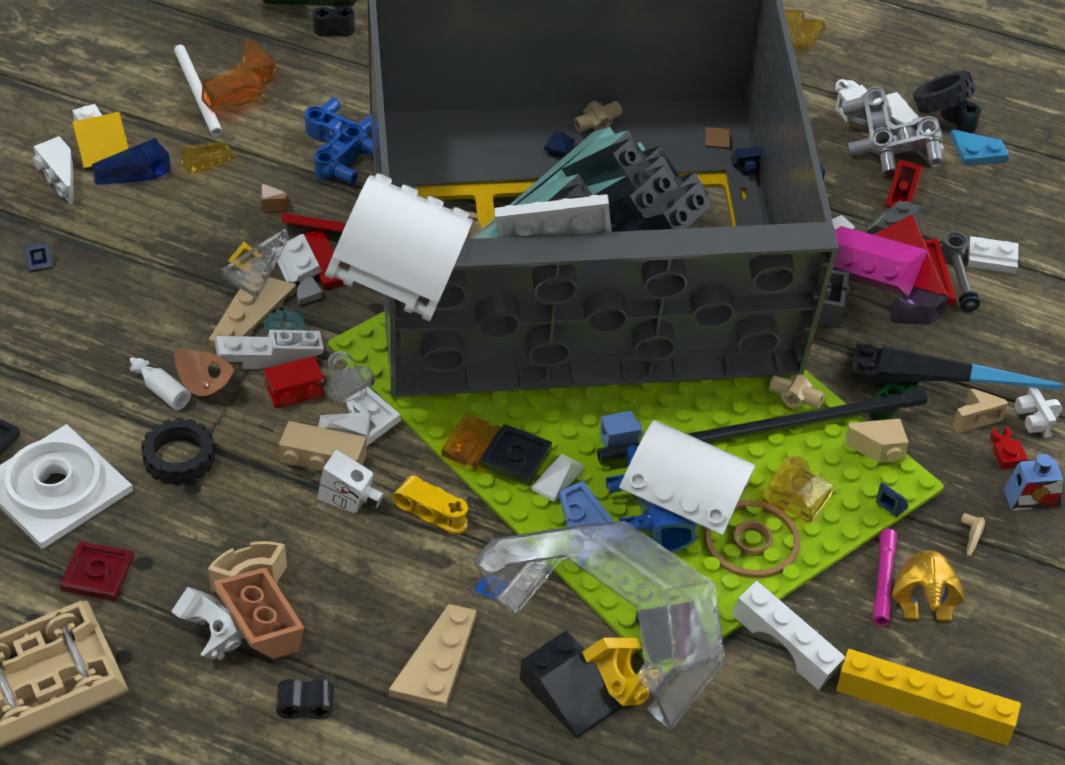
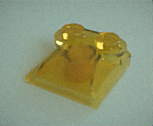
M791 456L783 461L771 477L763 494L762 501L811 524L836 490V485L810 470L809 463L804 458Z

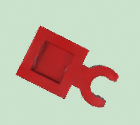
M1005 427L1003 435H999L995 428L992 429L990 440L994 443L992 451L1001 470L1016 468L1018 463L1028 461L1020 441L1011 440L1012 431L1009 427Z

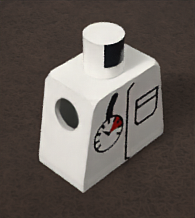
M335 450L323 468L317 499L352 513H357L364 502L377 508L384 493L371 487L374 475L372 471L340 451Z

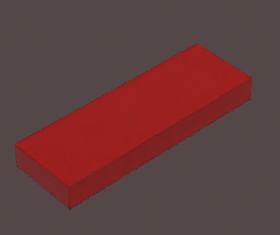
M282 213L281 215L282 223L342 233L346 226V223L288 213Z
M323 230L304 234L322 272L317 274V277L323 289L343 285L344 281L336 277L331 279L325 276L334 251Z

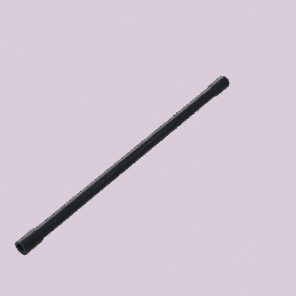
M920 389L895 396L687 434L703 442L712 443L896 408L925 405L928 398L926 391ZM640 442L598 448V461L600 464L622 461L627 458V449L631 445L639 446Z

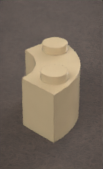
M267 541L251 542L249 547L236 551L232 548L226 551L208 568L210 590L217 593L213 587V581L266 567L277 584L287 567L285 544Z

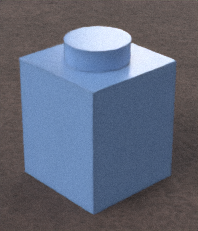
M632 411L601 416L600 436L604 447L639 442V436H642V426L639 420L636 421Z

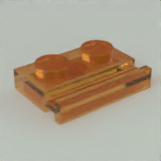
M465 413L443 446L442 457L463 465L468 463L473 465L474 469H478L481 458L500 431V426H491L490 422Z

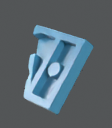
M951 130L950 139L963 166L1008 161L1009 153L1002 140Z

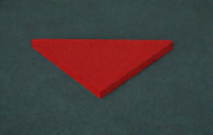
M912 214L873 234L928 251L915 217ZM928 251L913 288L946 297L947 293Z

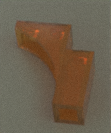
M253 39L246 40L243 60L236 68L219 77L202 81L201 100L211 112L260 101L264 87L263 84L271 83L274 80V72L276 71L274 60Z

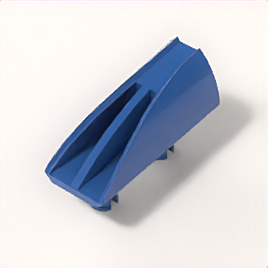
M631 445L627 449V469L638 446ZM625 475L605 477L608 494L623 491L619 489V486ZM638 496L636 498L642 514L619 518L623 536L642 530L647 531L655 554L660 557L676 553L698 539L695 530L698 529L696 523L647 502Z

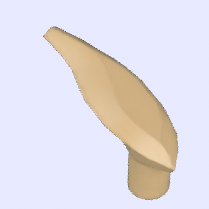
M964 513L961 523L971 527L966 555L970 557L982 535L985 519L984 517L977 518Z

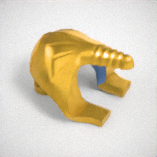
M925 550L914 554L908 559L898 574L892 592L893 599L899 604L904 620L917 621L919 619L918 601L912 595V590L917 584H921L924 587L930 609L936 612L937 622L950 623L952 620L951 612L954 607L964 601V592L956 572L945 556L936 551ZM943 586H945V592L942 596Z

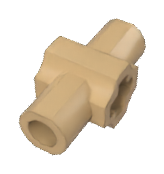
M593 101L583 109V115L573 119L574 126L579 133L593 128L595 131L607 128L613 124L614 118L622 115L621 105L618 101H613L604 106L601 102Z
M800 374L791 377L790 380L774 375L769 387L770 392L782 395L781 400L785 402L787 407L792 409L802 407L803 404L819 408L824 398V392L812 388V383L808 381L807 377Z

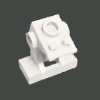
M187 587L171 612L181 619L205 625L208 622L210 624L211 638L200 655L214 660L216 658L222 660L225 657L224 652L236 649L245 637L228 609L221 605L218 599L210 594Z

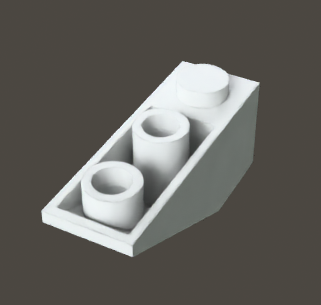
M60 136L33 146L35 152L33 162L35 167L43 171L49 184L53 183L59 196H64L69 204H72L73 162L71 149Z

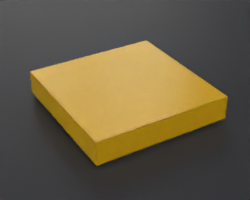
M119 112L72 122L84 169L131 159Z

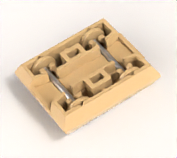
M88 601L76 602L0 634V748L117 699L129 691ZM53 640V642L45 644L46 641ZM14 654L18 655L17 657L9 660L10 656Z

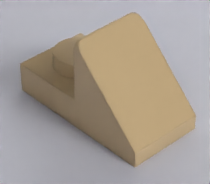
M969 389L965 406L957 409L953 428L957 433L1003 421L1008 402L994 395L976 389Z

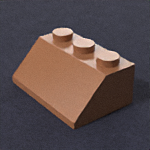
M266 567L213 581V587L251 648L272 659L299 651L304 626Z

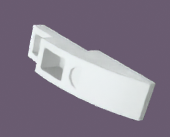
M269 330L268 337L216 336L215 341L217 355L227 362H241L242 369L270 368L317 356L323 353L324 350L320 331Z

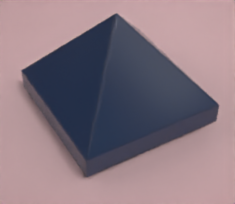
M559 131L552 134L544 146V150L567 155L574 145L575 139Z
M49 242L23 246L28 271L53 267Z

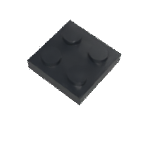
M503 424L481 458L480 467L530 485L551 452L552 441Z

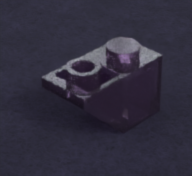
M912 288L909 297L904 295L902 298L898 297L893 302L890 321L902 324L929 325L945 313L949 295L941 297L938 294Z

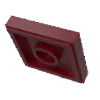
M79 541L60 583L61 591L116 601L134 559L133 551Z

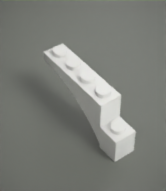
M863 85L840 90L838 92L836 110L846 122L852 121L868 126L865 111L845 116L841 104L843 101L860 98L863 93H866L867 90ZM897 92L886 95L892 110V115L890 116L892 124L900 125L919 118ZM881 98L875 99L873 103L879 102ZM941 143V144H940V148H941V154L943 155V153H944V147H943V145H942V143ZM926 147L915 149L914 151L929 164Z

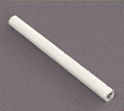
M178 45L175 47L174 52L211 135L218 137L222 134V128L185 47Z

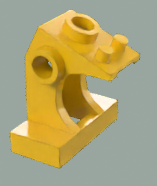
M602 638L582 652L586 662H596L609 694L621 705L642 704L649 697V691L652 686L659 684L658 677L662 670H642L638 674L634 673L630 659L632 654L642 648L638 638Z

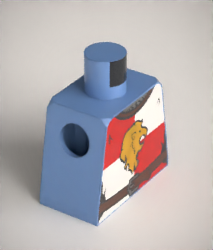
M1040 454L1036 461L1018 463L1004 488L1011 511L1061 507L1064 481L1057 461L1047 454Z

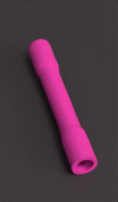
M884 529L880 533V558L872 622L881 627L887 626L890 623V594L893 559L897 540V533L892 529Z

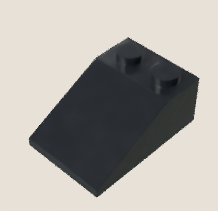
M565 630L521 660L520 681L577 739L619 710L622 705L609 694L595 663L586 662L582 653L585 649Z

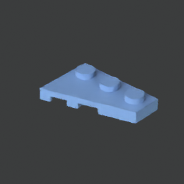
M583 480L559 491V500L579 568L627 545V537L622 535L621 529Z

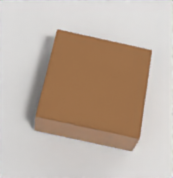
M705 127V147L729 150V129Z

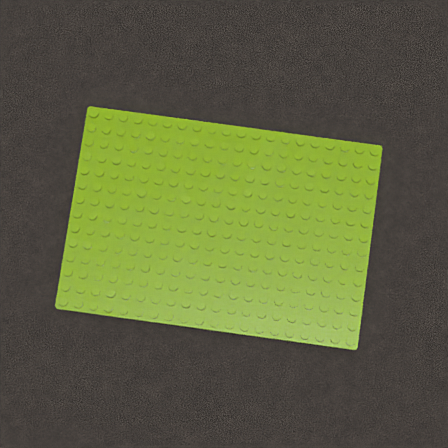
M385 311L328 341V348L365 385L400 414L401 420L621 638H638L642 648L636 653L654 671L661 669V677L668 676L698 655L651 663L642 633L636 621V612L692 602L708 648H710L743 626L731 613L739 597L756 581L781 600L880 534L882 530L889 528L941 493L944 487L937 478L908 454L905 455L904 460L877 462L846 445L845 436L848 423L867 422L861 415L712 442L708 444L756 465L748 486L743 490L738 502L758 501L772 505L787 514L796 525L800 537L798 555L792 565H787L783 568V572L766 578H747L733 574L720 566L719 559L711 557L705 542L706 527L697 523L698 529L695 530L698 539L676 553L664 557L656 555L649 533L642 530L626 534V546L579 568L559 498L553 502L532 491V486L561 454H564L584 465V469L568 487L583 480L619 528V518L642 514L636 495L627 491L608 494L605 477L625 475L627 471V458L622 461L606 464L599 463L597 449L604 448L600 436L601 416L632 411L636 421L639 420L642 426V436H639V442H641L653 420H657L687 434L846 405V403L806 370L803 376H806L808 381L812 383V388L824 392V398L819 408L803 404L802 407H797L796 409L787 407L785 402L781 400L782 395L769 391L773 377L391 397ZM797 375L780 376V377H783V378H785V379L790 380L791 377H795V376H797ZM503 424L552 441V450L530 485L480 467L481 458ZM882 482L904 497L909 505L908 509L898 517L876 503L879 486ZM746 506V509L734 511L723 536L713 530L711 531L712 543L718 554L730 564L748 570L770 569L784 562L793 550L794 535L791 534L788 527L780 519L762 511L763 507ZM749 520L765 524L772 532L771 547L764 550V554L760 556H748L741 553V548L733 543V534L737 525ZM755 530L745 531L739 536V542L748 548H761L766 544L765 537Z

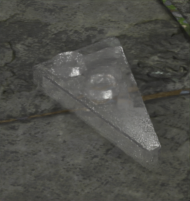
M286 229L281 230L222 268V277L257 298L289 240L288 231Z

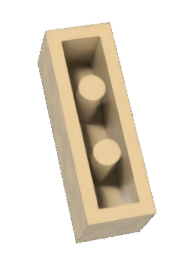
M288 421L279 442L280 462L307 467L317 471H323L324 466L335 450L340 451L363 465L367 455L365 436Z

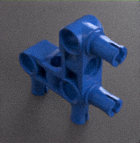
M331 97L324 105L320 107L311 106L304 112L306 134L314 139L323 140L328 143L321 146L314 155L315 175L320 180L338 178L350 185H354L358 179V171L347 166L363 152L373 156L372 140L369 137L371 117L369 114L359 124L335 114L341 109V103L337 98Z

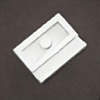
M304 234L285 242L278 250L272 249L286 281L294 284L298 281L301 283L306 278L313 277L322 272Z
M970 236L967 267L1016 274L1018 269V243Z

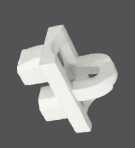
M1029 387L1027 395L1017 397L1014 405L1018 414H1030L1025 419V427L1029 433L1040 432L1043 438L1051 437L1050 429L1056 423V418L1062 411V406L1058 400L1045 401L1037 387Z

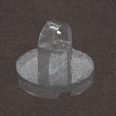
M338 351L328 358L327 367L332 379L325 385L324 391L330 402L334 403L337 400L338 403H345L365 394L367 391L366 387L369 384L371 387L374 385L376 377L372 369L368 366H356L350 354ZM342 360L347 362L348 366L344 370H337L333 367L334 363Z

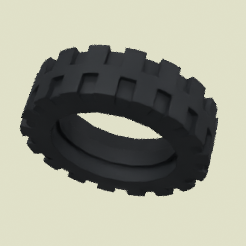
M954 71L951 74L946 73L941 77L933 78L932 81L925 82L923 86H919L913 92V97L919 112L928 113L930 111V113H933L937 110H944L949 106L953 107L958 102L965 101L966 98L973 95L972 93H975L976 87L969 71Z
M175 418L176 420L174 421L168 419L163 421L161 425H154L152 431H148L145 434V441L142 440L141 443L143 464L146 472L151 473L153 479H159L163 484L174 483V485H181L184 482L190 484L196 478H203L205 472L211 470L213 467L212 462H215L214 439H212V433L210 430H206L204 424H197L193 419L186 421L183 418ZM176 440L191 441L201 448L194 458L181 463L166 462L156 455L163 445Z

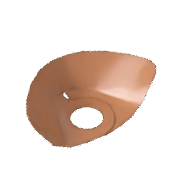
M180 348L174 352L179 378L184 387L196 396H207L220 390L227 384L235 371L230 363L213 353ZM212 362H217L221 368L220 375L217 378H212L208 372V367Z

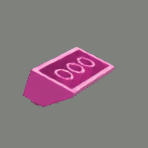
M843 226L835 230L839 248L833 270L849 272L848 279L909 297L928 253L926 249Z

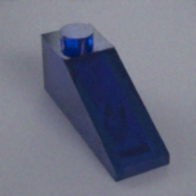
M156 138L93 163L94 182L96 185L155 179L171 172L169 153Z

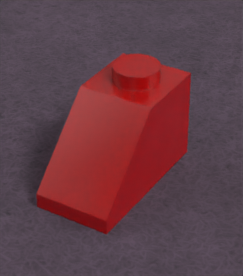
M899 160L885 203L886 206L891 207L898 201H906L912 204L923 173L922 166Z

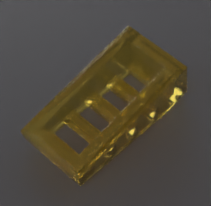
M225 142L182 147L181 164L189 174L198 173L235 159L234 152Z

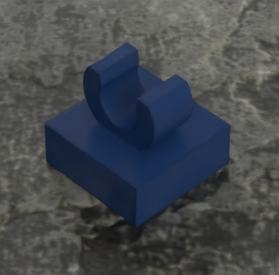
M760 146L736 149L731 157L733 167L741 166L743 176L751 175L753 170H756V163L761 157Z

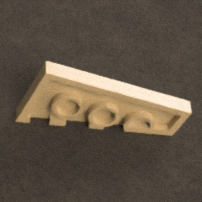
M250 272L211 334L209 346L216 348V336L250 337L257 325L265 323L268 320V315L274 309L278 310L288 296L292 297L297 292L296 284Z
M448 604L389 688V696L446 710L476 619V610Z

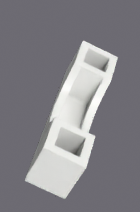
M758 581L739 597L731 613L752 633L765 632L778 639L791 653L796 664V671L818 690L837 672L845 659L842 653Z

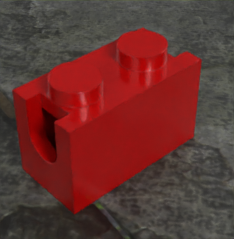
M314 356L264 369L265 387L274 408L289 406L325 395L321 384L324 382V377Z

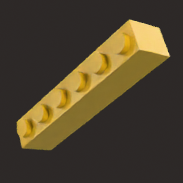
M849 648L836 689L837 692L1006 746L1009 745L1021 706L1020 702Z

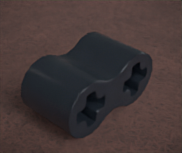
M318 7L313 11V31L317 36L321 37L334 34L344 37L351 36L355 33V12L349 7H340L338 9Z
M965 100L956 103L957 105L953 107L949 106L941 110V117L953 122L960 131L973 133L977 130L981 114V108L977 104Z
M295 679L281 681L278 684L277 715L285 719H295L304 716L314 719L329 718L333 713L334 685L330 681L322 679L310 682H302Z

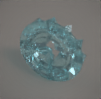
M288 308L285 311L276 309L275 313H268L267 319L264 320V330L267 335L269 330L304 331L305 328L303 316H300L297 310L290 312ZM283 321H288V322L284 325V327L282 328V326H281L282 322H283Z

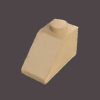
M900 419L848 423L845 436L846 445L877 462L904 460L909 443Z

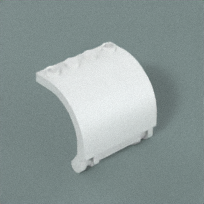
M379 173L376 174V177L370 175L350 214L325 276L331 279L336 277L344 281L343 284L349 287L352 286L354 281L406 303L404 311L409 313L414 311L423 315V319L430 321L473 220L468 218L469 213L462 209L454 207L452 211L443 207L444 202L437 198L428 196L425 199L418 196V191L412 187L402 185L400 188L391 184L392 179ZM340 261L351 265L349 271L339 267ZM419 295L430 299L428 305L417 301Z
M653 420L632 458L619 489L630 492L645 499L647 502L691 522L698 523L723 536L740 496L748 486L756 465L657 420Z

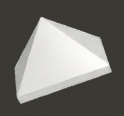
M371 413L320 415L318 427L365 436L367 438Z
M561 454L532 486V491L555 502L559 498V491L567 488L584 469V465Z

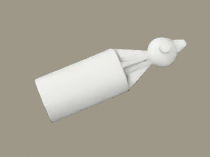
M130 358L132 364L130 371L138 374L142 373L146 387L174 410H180L188 404L191 398L190 391L163 369L147 367L149 365L148 360Z

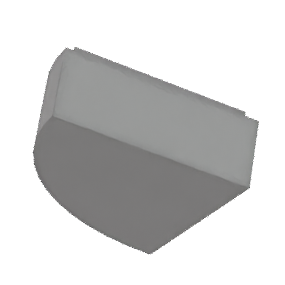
M312 276L303 280L298 286L297 300L299 306L322 298V291Z

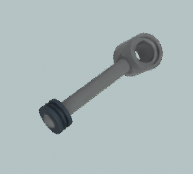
M950 231L944 235L941 245L945 263L954 266L962 293L958 299L960 307L963 311L971 312L980 306L978 294L971 291L962 261L968 239L961 232Z

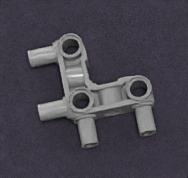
M878 86L869 88L860 98L841 102L845 116L865 111L867 115L870 135L866 139L848 143L851 156L868 152L876 154L880 158L884 176L895 174L894 154L926 147L930 165H938L943 162L940 148L942 131L936 118L926 116L900 125L892 124L890 117L892 115L891 106L884 90ZM881 98L879 102L873 103L875 99ZM935 128L933 132L925 133L928 129ZM889 139L887 143L880 144L882 140Z

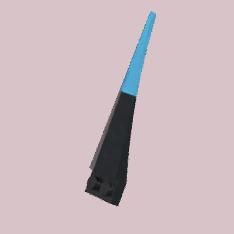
M857 343L850 379L872 384L959 381L1011 384L1052 390H1062L1063 384L884 344L882 348H877L870 344L863 345Z

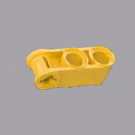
M410 475L392 495L394 503L400 509L410 512L425 522L432 523L446 530L448 533L461 534L468 528V520L465 516L468 512L467 503L463 499L457 498L417 476Z

